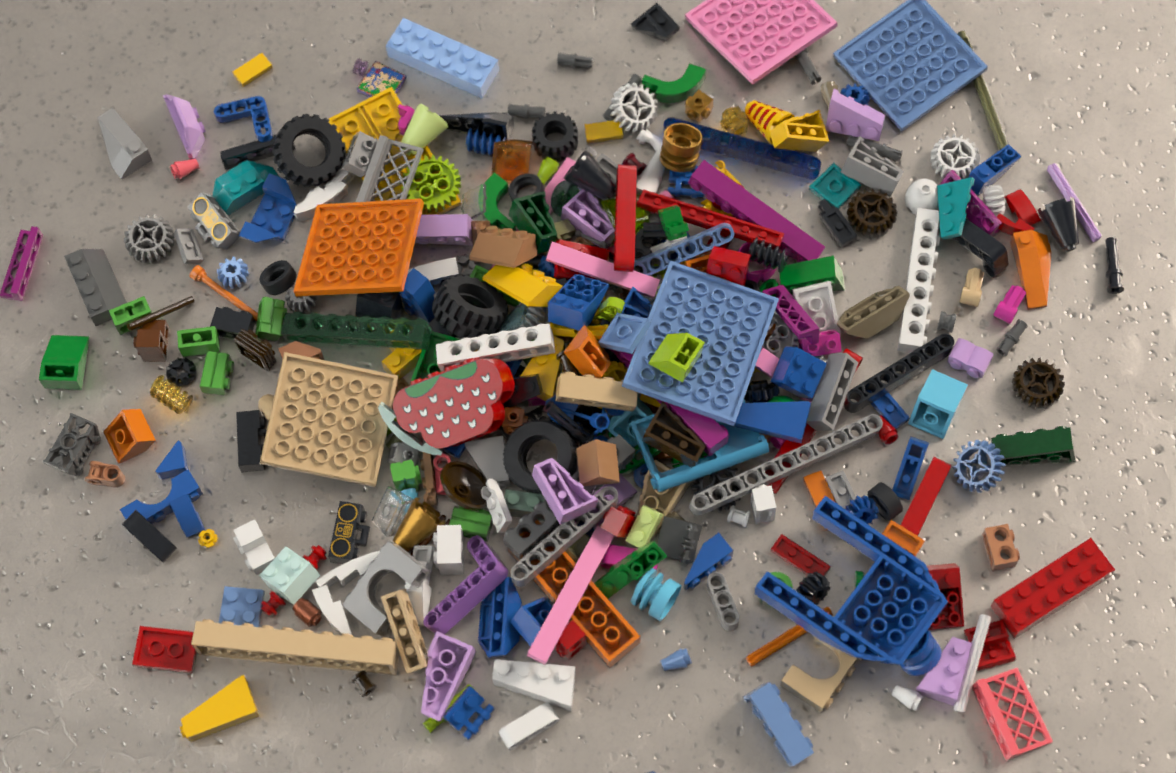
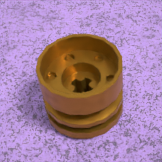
M683 123L668 126L664 131L660 152L662 165L674 172L693 170L698 163L702 143L700 131L694 126Z

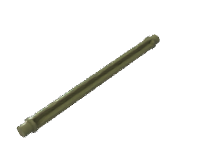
M965 31L958 32L957 34L973 50ZM981 74L973 81L998 149L1001 150L1008 145L985 80Z

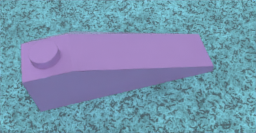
M438 631L436 632L428 649V664L421 714L439 722L441 721L476 654L473 646Z

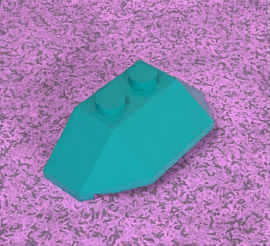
M245 160L215 179L212 196L227 216L264 194L262 186L269 173L280 176L272 166Z

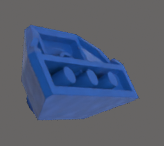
M506 577L503 582L481 601L478 642L486 652L487 657L490 658L507 655L520 639V633L510 623L522 606V601L511 577Z

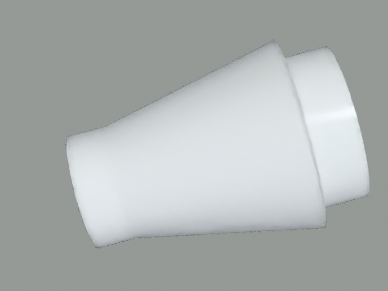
M899 685L895 687L892 693L893 697L897 698L910 710L917 711L924 700V696L920 695V692L903 688Z

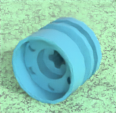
M652 568L638 582L631 599V604L637 606L640 603L639 609L644 610L650 604L649 615L662 621L674 605L682 585L671 578L662 584L664 574L659 573L657 575V570Z

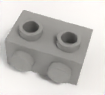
M361 131L355 134L350 143L342 169L363 177L367 172L378 140Z

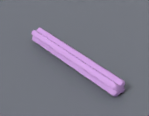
M1057 164L1049 165L1047 171L1066 201H1070V197L1074 198L1076 217L1091 241L1096 242L1101 239V233Z

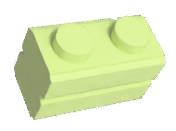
M642 505L639 512L640 515L637 516L625 540L638 548L651 542L664 515L645 505Z

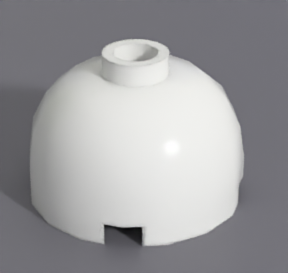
M929 179L914 181L908 187L905 195L906 207L914 215H916L917 208L938 211V184Z

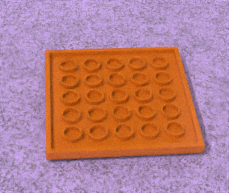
M405 199L318 204L293 291L295 296L404 291L424 206L423 200Z

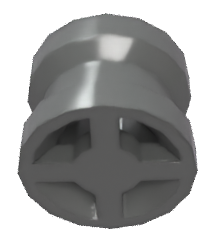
M941 311L937 330L946 329L952 333L956 314L948 315L946 312Z

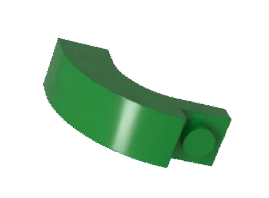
M689 63L684 75L678 80L671 82L644 75L642 79L643 89L649 88L648 93L656 94V100L660 103L673 104L683 102L700 90L706 79V69Z
M494 172L486 180L480 193L483 220L490 221V226H497L499 229L511 228L512 231H516V225L497 208L500 200L508 193L509 187L508 182Z

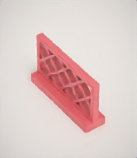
M1018 668L987 679L982 678L972 685V690L1006 761L1053 742ZM1014 674L1017 680L1016 687L1006 683L1008 676ZM995 682L1001 685L999 692L991 691L988 683ZM1004 687L1014 691L1012 699L1001 695ZM1017 693L1025 697V706L1014 701ZM999 699L1009 703L1007 712L999 708ZM1013 705L1023 710L1020 718L1010 714ZM1026 711L1033 714L1035 718L1034 724L1023 720ZM1008 718L1019 722L1016 731L1008 727ZM1021 724L1032 728L1029 737L1019 732ZM1035 730L1043 734L1044 741L1039 742L1032 738ZM1017 736L1027 741L1025 748L1019 750L1015 742Z

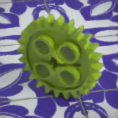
M425 155L424 160L420 159L406 199H422L424 202L423 210L427 208L428 213L431 212L432 208L436 212H438V207L445 210V204L451 206L450 200L456 201V195H460L458 188H461V182H459L461 177L458 175V169H455L454 163L449 165V159L443 162L442 156L436 160L434 155H432L431 159H428ZM406 167L407 173L402 174L403 178L409 175V167ZM433 171H440L438 174H432ZM418 178H422V179H423V180L420 181V182H416V181H415V180L418 179ZM441 186H448L446 189H440ZM426 193H430V194H431V195L428 196V197H424V196H423V195L426 194Z

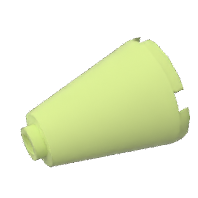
M419 103L401 142L424 148L447 129V123L438 114L432 113L428 107ZM410 151V152L406 153V155H408V156H410V154L416 155L417 152H416V151Z

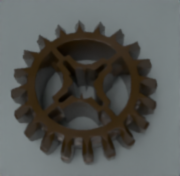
M873 188L870 192L865 189L863 194L858 191L857 195L853 196L851 202L848 203V222H851L852 228L857 227V233L863 231V236L866 233H870V237H872L876 233L879 237L881 232L886 234L888 229H892L893 224L896 222L898 213L895 210L897 207L896 203H893V197L888 198L887 193L882 195L881 189L878 192H874ZM881 207L884 208L887 216L883 215V212L880 210ZM857 209L864 215L863 219L859 216Z
M1032 357L1029 362L1023 361L1022 365H1018L1017 371H1014V378L1012 379L1014 386L1012 389L1013 391H1018L1016 398L1022 397L1021 403L1028 402V407L1035 404L1037 409L1041 404L1043 408H1046L1047 403L1053 405L1054 400L1058 401L1060 395L1063 394L1064 390L1062 388L1065 386V382H1063L1064 375H1059L1061 372L1060 368L1054 369L1055 363L1049 365L1048 359L1042 362L1040 357L1036 362ZM1026 374L1029 377V383L1027 386H1025L1023 381V377ZM1049 380H1051L1053 384V390L1051 392L1048 390L1047 385Z

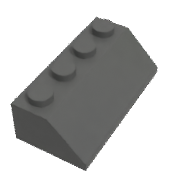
M79 249L65 255V260L95 326L112 320L109 310L127 302L104 250Z

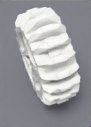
M636 83L632 85L626 84L624 87L621 86L611 99L613 104L610 105V109L614 110L611 116H616L614 122L619 121V127L625 126L626 131L631 129L632 132L637 130L641 132L644 128L648 129L650 124L655 122L654 118L658 116L655 111L659 107L654 105L658 100L652 99L654 93L649 94V88L644 90L643 84H640L638 87ZM630 95L629 102L623 104L624 96ZM646 112L645 118L638 120L640 113Z
M955 134L952 135V138L948 135L945 139L940 138L938 143L934 144L930 157V163H932V169H936V175L941 174V179H943L951 170H954L961 179L968 177L970 172L980 165L979 160L981 156L978 154L979 148H974L975 142L969 143L970 139L964 140L962 135L956 138Z

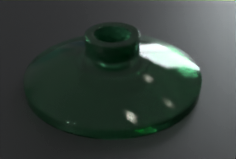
M565 180L555 187L551 196V207L557 216L561 217L562 207L579 193L577 186Z

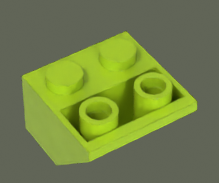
M689 333L667 334L648 364L683 383L700 357L705 342Z

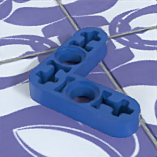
M261 96L220 104L214 109L215 118L221 123L252 116L255 134L260 142L270 141L273 137L265 99ZM238 107H245L241 112L236 111ZM258 117H265V120L262 122L256 121ZM261 128H265L266 134L262 135Z

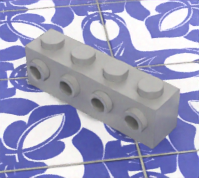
M847 353L829 354L827 364L817 386L807 419V424L816 431H831L835 429L858 362Z

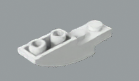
M341 168L336 177L325 185L324 190L319 186L311 190L307 198L295 207L294 215L296 220L301 222L313 218L318 204H336L342 201L349 194L347 185L356 177L355 174Z
M414 546L412 556L430 570V573L420 587L410 585L405 581V589L407 590L418 626H425L423 621L429 610L432 592L429 583L433 565V552L435 551L433 546Z

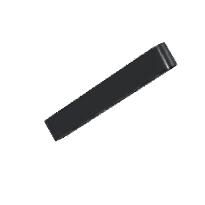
M941 334L848 391L844 401L845 410L850 413L860 411L946 358L953 348L954 338L950 334Z

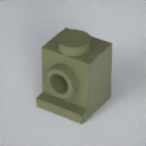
M565 219L554 223L557 232L555 243L559 239L571 241L576 229L570 221Z

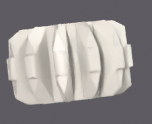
M989 185L983 189V203L995 216L999 213L1003 215L1005 212L1004 193L1000 185Z

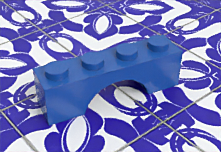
M189 469L171 479V491L162 502L144 504L136 499L121 508L120 511L125 519L137 510L151 524L158 523L173 512L170 501L189 494L191 501L194 502L203 493Z

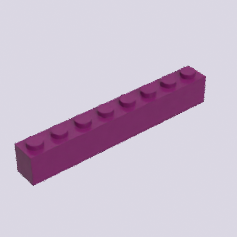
M703 160L688 181L690 186L695 191L703 193L711 202L721 206L724 212L731 213L737 219L784 233L779 249L782 251L786 249V255L790 254L789 257L795 259L797 263L817 259L825 249L824 245L707 161Z
M610 349L628 369L634 352L631 354ZM664 402L667 408L674 415H677L680 421L706 445L704 451L709 457L728 443L729 434L727 429L723 425H719L715 419Z

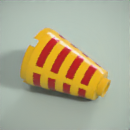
M756 100L748 102L745 106V116L772 145L770 131L782 121L795 117L788 111Z

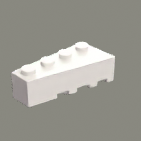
M494 660L492 680L495 686L527 695L535 700L549 702L553 706H558L572 712L576 676L575 666Z

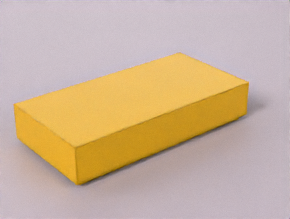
M260 53L232 72L244 87L272 69L273 66L264 54Z
M613 120L584 124L587 143L623 139L622 128L619 127L620 122H614Z

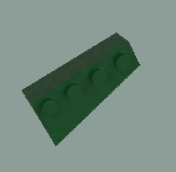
M1058 426L1052 430L1037 429L1035 432L1029 433L1020 431L1015 433V435L998 434L996 437L991 438L995 448L1001 450L998 455L1004 456V459L1000 462L1005 463V465H1021L1023 461L1031 464H1040L1043 460L1059 463L1060 459H1069V462H1076L1070 427Z

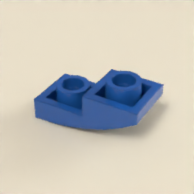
M189 494L169 502L187 538L205 530Z

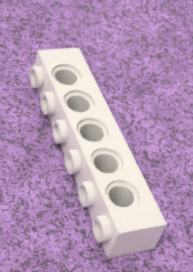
M538 324L533 327H521L517 330L500 331L490 335L483 334L474 338H463L452 342L445 341L441 344H436L437 365L440 371L443 372L446 367L463 365L462 361L470 358H495L503 362L552 354L555 353L553 332L550 324Z

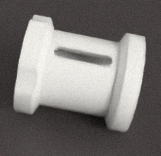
M732 505L727 522L739 523L746 528L751 511L748 510L746 512L736 509Z

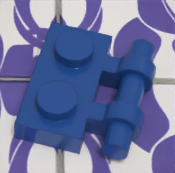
M698 166L688 172H674L670 170L669 183L676 184V187H668V192L671 195H675V197H680L681 195L691 196V198L695 199L697 197H704L703 193L695 191L693 188H681L682 184L690 185L688 181Z
M468 686L443 715V718L458 731L465 726L467 730L463 733V736L469 740L473 734L476 735L478 733V728L483 722L489 720L490 714L495 708L488 704L483 709L481 704L485 699L471 686ZM476 712L479 716L471 723L469 718Z

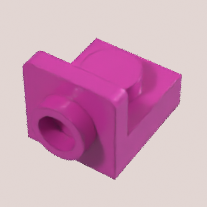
M399 104L398 111L402 117L399 119L398 126L400 134L404 136L415 110L408 105L403 106Z

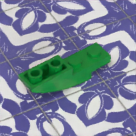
M655 541L650 542L617 562L610 568L608 573L594 584L609 599L632 580H637L664 560L667 555Z

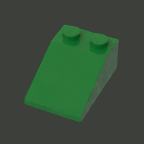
M429 330L411 381L419 378L422 380L428 378L427 375L431 373L441 372L437 365L436 344L461 339Z

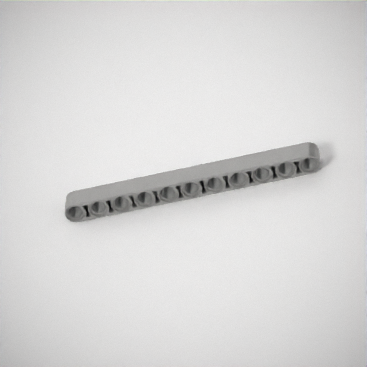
M869 415L693 496L689 506L690 511L696 516L706 514L752 493V489L759 485L767 486L872 438L880 431L883 421L878 415ZM868 423H874L877 428H870ZM851 431H857L860 436L856 437L852 435ZM834 438L841 439L843 444L835 443ZM817 446L824 447L825 452L818 451ZM799 454L807 455L808 460L801 459ZM782 462L790 463L791 468H785ZM769 469L774 475L768 476L764 470ZM752 477L757 483L751 484L747 478ZM735 485L739 488V491L733 492L729 486ZM718 493L722 499L715 500L712 494ZM700 501L704 504V507L698 508L694 502Z

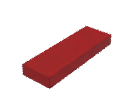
M783 534L780 535L770 549L772 553L807 576L815 571L826 576L831 569L829 564Z

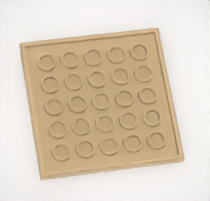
M284 352L260 464L376 487L388 426L384 422L378 407L383 402L392 409L398 376Z

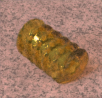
M163 375L155 379L150 389V396L152 398H156L158 402H162L164 406H168L176 414L185 412L193 400V395L187 397V391L182 392L181 387L176 388V384H170L169 379L164 380Z

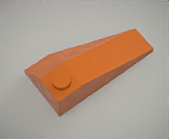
M1034 230L1013 233L1010 245L1021 286L1026 292L1025 301L1027 308L1030 310L1047 307L1052 254L1048 237Z

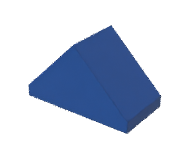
M180 441L176 442L155 470L158 477L162 480L176 477L188 469L185 448Z

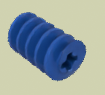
M472 128L469 129L466 138V147L469 152H472L473 149L477 154L481 151L482 155H486L488 152L490 157L495 154L496 158H500L504 152L506 137L501 141L500 135L494 139L493 133L487 137L484 131L482 136H480L479 130L472 134Z

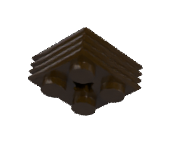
M241 329V332H238L239 335L233 338L240 354L265 371H270L269 369L272 368L274 363H277L274 356L276 353L271 349L272 345L265 339L259 340L252 330L248 329L246 331Z

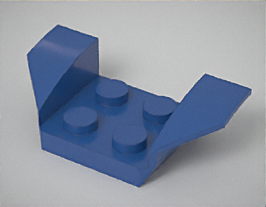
M269 173L262 186L264 196L251 223L245 221L239 237L255 243L270 239L284 241L295 218L294 209L297 205L287 181Z

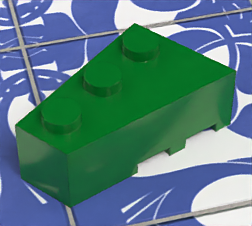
M834 255L788 264L783 272H779L780 285H783L791 295H793V289L827 281L831 282L832 291H845L843 270Z

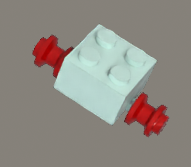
M312 545L311 554L309 556L303 555L302 557L285 546L259 575L267 586L273 590L269 593L271 598L267 602H261L263 606L261 610L265 614L276 616V609L279 606L286 605L282 600L283 598L294 605L319 578L320 574L316 571L319 568L317 563L320 560L325 561L327 559L325 556L327 552L321 546L315 547Z

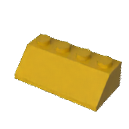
M523 263L515 268L495 265L482 278L485 282L526 306L548 307V302L563 287L556 282L555 278L546 277L544 272L534 270L533 266Z

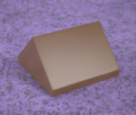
M595 439L577 448L579 480L583 486L620 483L616 444Z

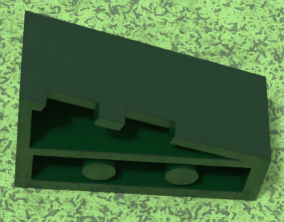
M545 191L513 199L508 214L519 231L535 234L537 254L549 251L551 243L555 242L557 237L553 218L549 214L550 208L546 204Z

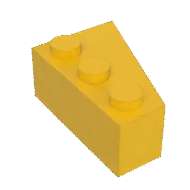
M820 109L810 114L806 113L801 117L797 116L782 121L770 131L773 146L777 149L817 152L830 142Z

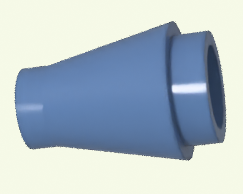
M680 648L662 659L661 664L664 671L686 668L689 664H692L687 648L683 650Z

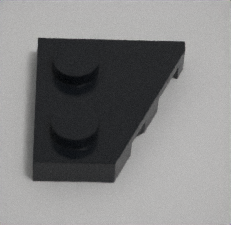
M655 3L631 23L633 29L666 41L680 30L678 24L658 3Z

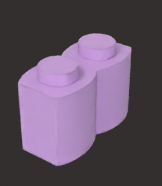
M958 338L947 362L954 369L967 371L971 377L983 378L993 358V353L982 347L975 346L967 340Z

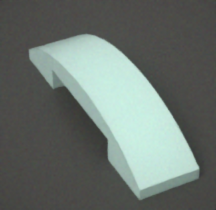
M383 402L379 404L378 409L384 422L399 439L419 451L433 455L442 454L443 448L431 447L425 441L422 442L410 432L402 429L394 421L396 417L394 410Z

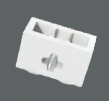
M759 485L752 489L750 503L755 524L774 521L776 503L772 486Z

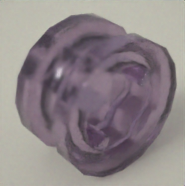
M358 58L354 64L353 73H359L360 76H364L368 68V61H362V59Z

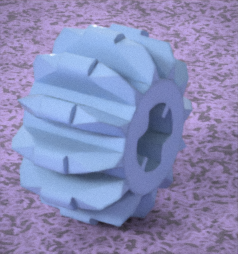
M233 256L230 261L225 258L226 263H219L220 268L217 269L218 280L222 282L223 286H230L233 289L235 285L241 287V282L246 283V277H249L248 266L241 258L236 261V258Z

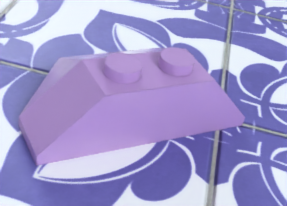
M165 94L163 95L188 157L190 160L196 159L205 141L203 133L206 132L203 123H198L197 118H200L196 107L192 108L188 101Z

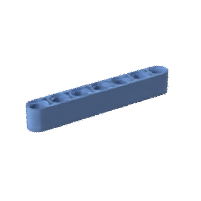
M721 223L635 260L634 267L637 265L643 268L642 274L650 276L668 268L670 261L680 263L713 249V246L718 247L731 241L734 237V230L730 224ZM723 228H728L731 232L729 236L722 237L720 231ZM705 236L713 238L712 243L708 245L704 244L702 240ZM688 243H693L696 247L694 251L688 252L685 250V246ZM672 250L678 253L675 259H670L667 256ZM653 258H658L661 261L656 267L650 264Z

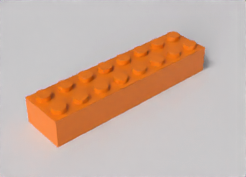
M538 520L534 522L537 525H541ZM522 532L520 536L527 538L530 536V533ZM548 546L545 549L547 552L555 550L553 546ZM508 549L513 558L519 562L520 560ZM565 551L539 573L533 581L555 604L576 563ZM533 559L530 564L538 565L540 560ZM590 581L569 622L574 620L586 634L588 644L611 668L640 644V635L596 585Z

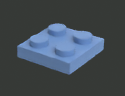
M617 313L598 343L602 348L632 354L651 323L647 318Z
M224 587L219 623L222 624L223 621L233 622L234 625L242 626L243 623L254 625V627H260L261 608L263 607L261 602L264 601L265 591L260 589Z

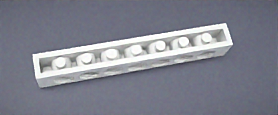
M917 208L906 291L909 292L910 297L902 313L898 351L911 353L927 343L924 331H928L929 319H926L927 313L930 314L932 302H928L929 296L933 295L934 285H931V279L934 280L936 268H933V262L937 263L938 258L935 246H939L940 235H937V231L940 229L939 211ZM924 229H930L931 232H926ZM922 245H926L929 248L925 249L922 247ZM919 262H925L927 265L923 266ZM917 279H923L925 282H919ZM918 295L921 296L923 299L919 300L916 299L914 296ZM916 312L919 313L921 316L916 317L912 313ZM910 330H916L918 333L913 334Z

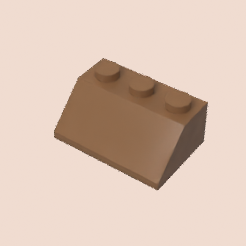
M488 226L486 230L478 234L469 260L515 268L537 256L535 234L527 233V231H512L511 228L499 229L497 226Z

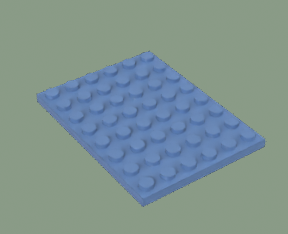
M670 261L648 317L651 325L636 347L622 387L734 426L779 298ZM689 333L705 342L700 357L683 383L648 364L667 334Z

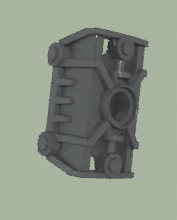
M70 413L68 421L64 423V428L53 447L49 449V454L43 460V463L69 475L80 476L84 471L83 466L94 446L100 443L101 437L98 426L95 423ZM86 424L90 425L86 433L80 435L79 430L84 428ZM71 438L74 439V444L71 447H66ZM70 453L71 459L66 468H63L64 462L62 459Z

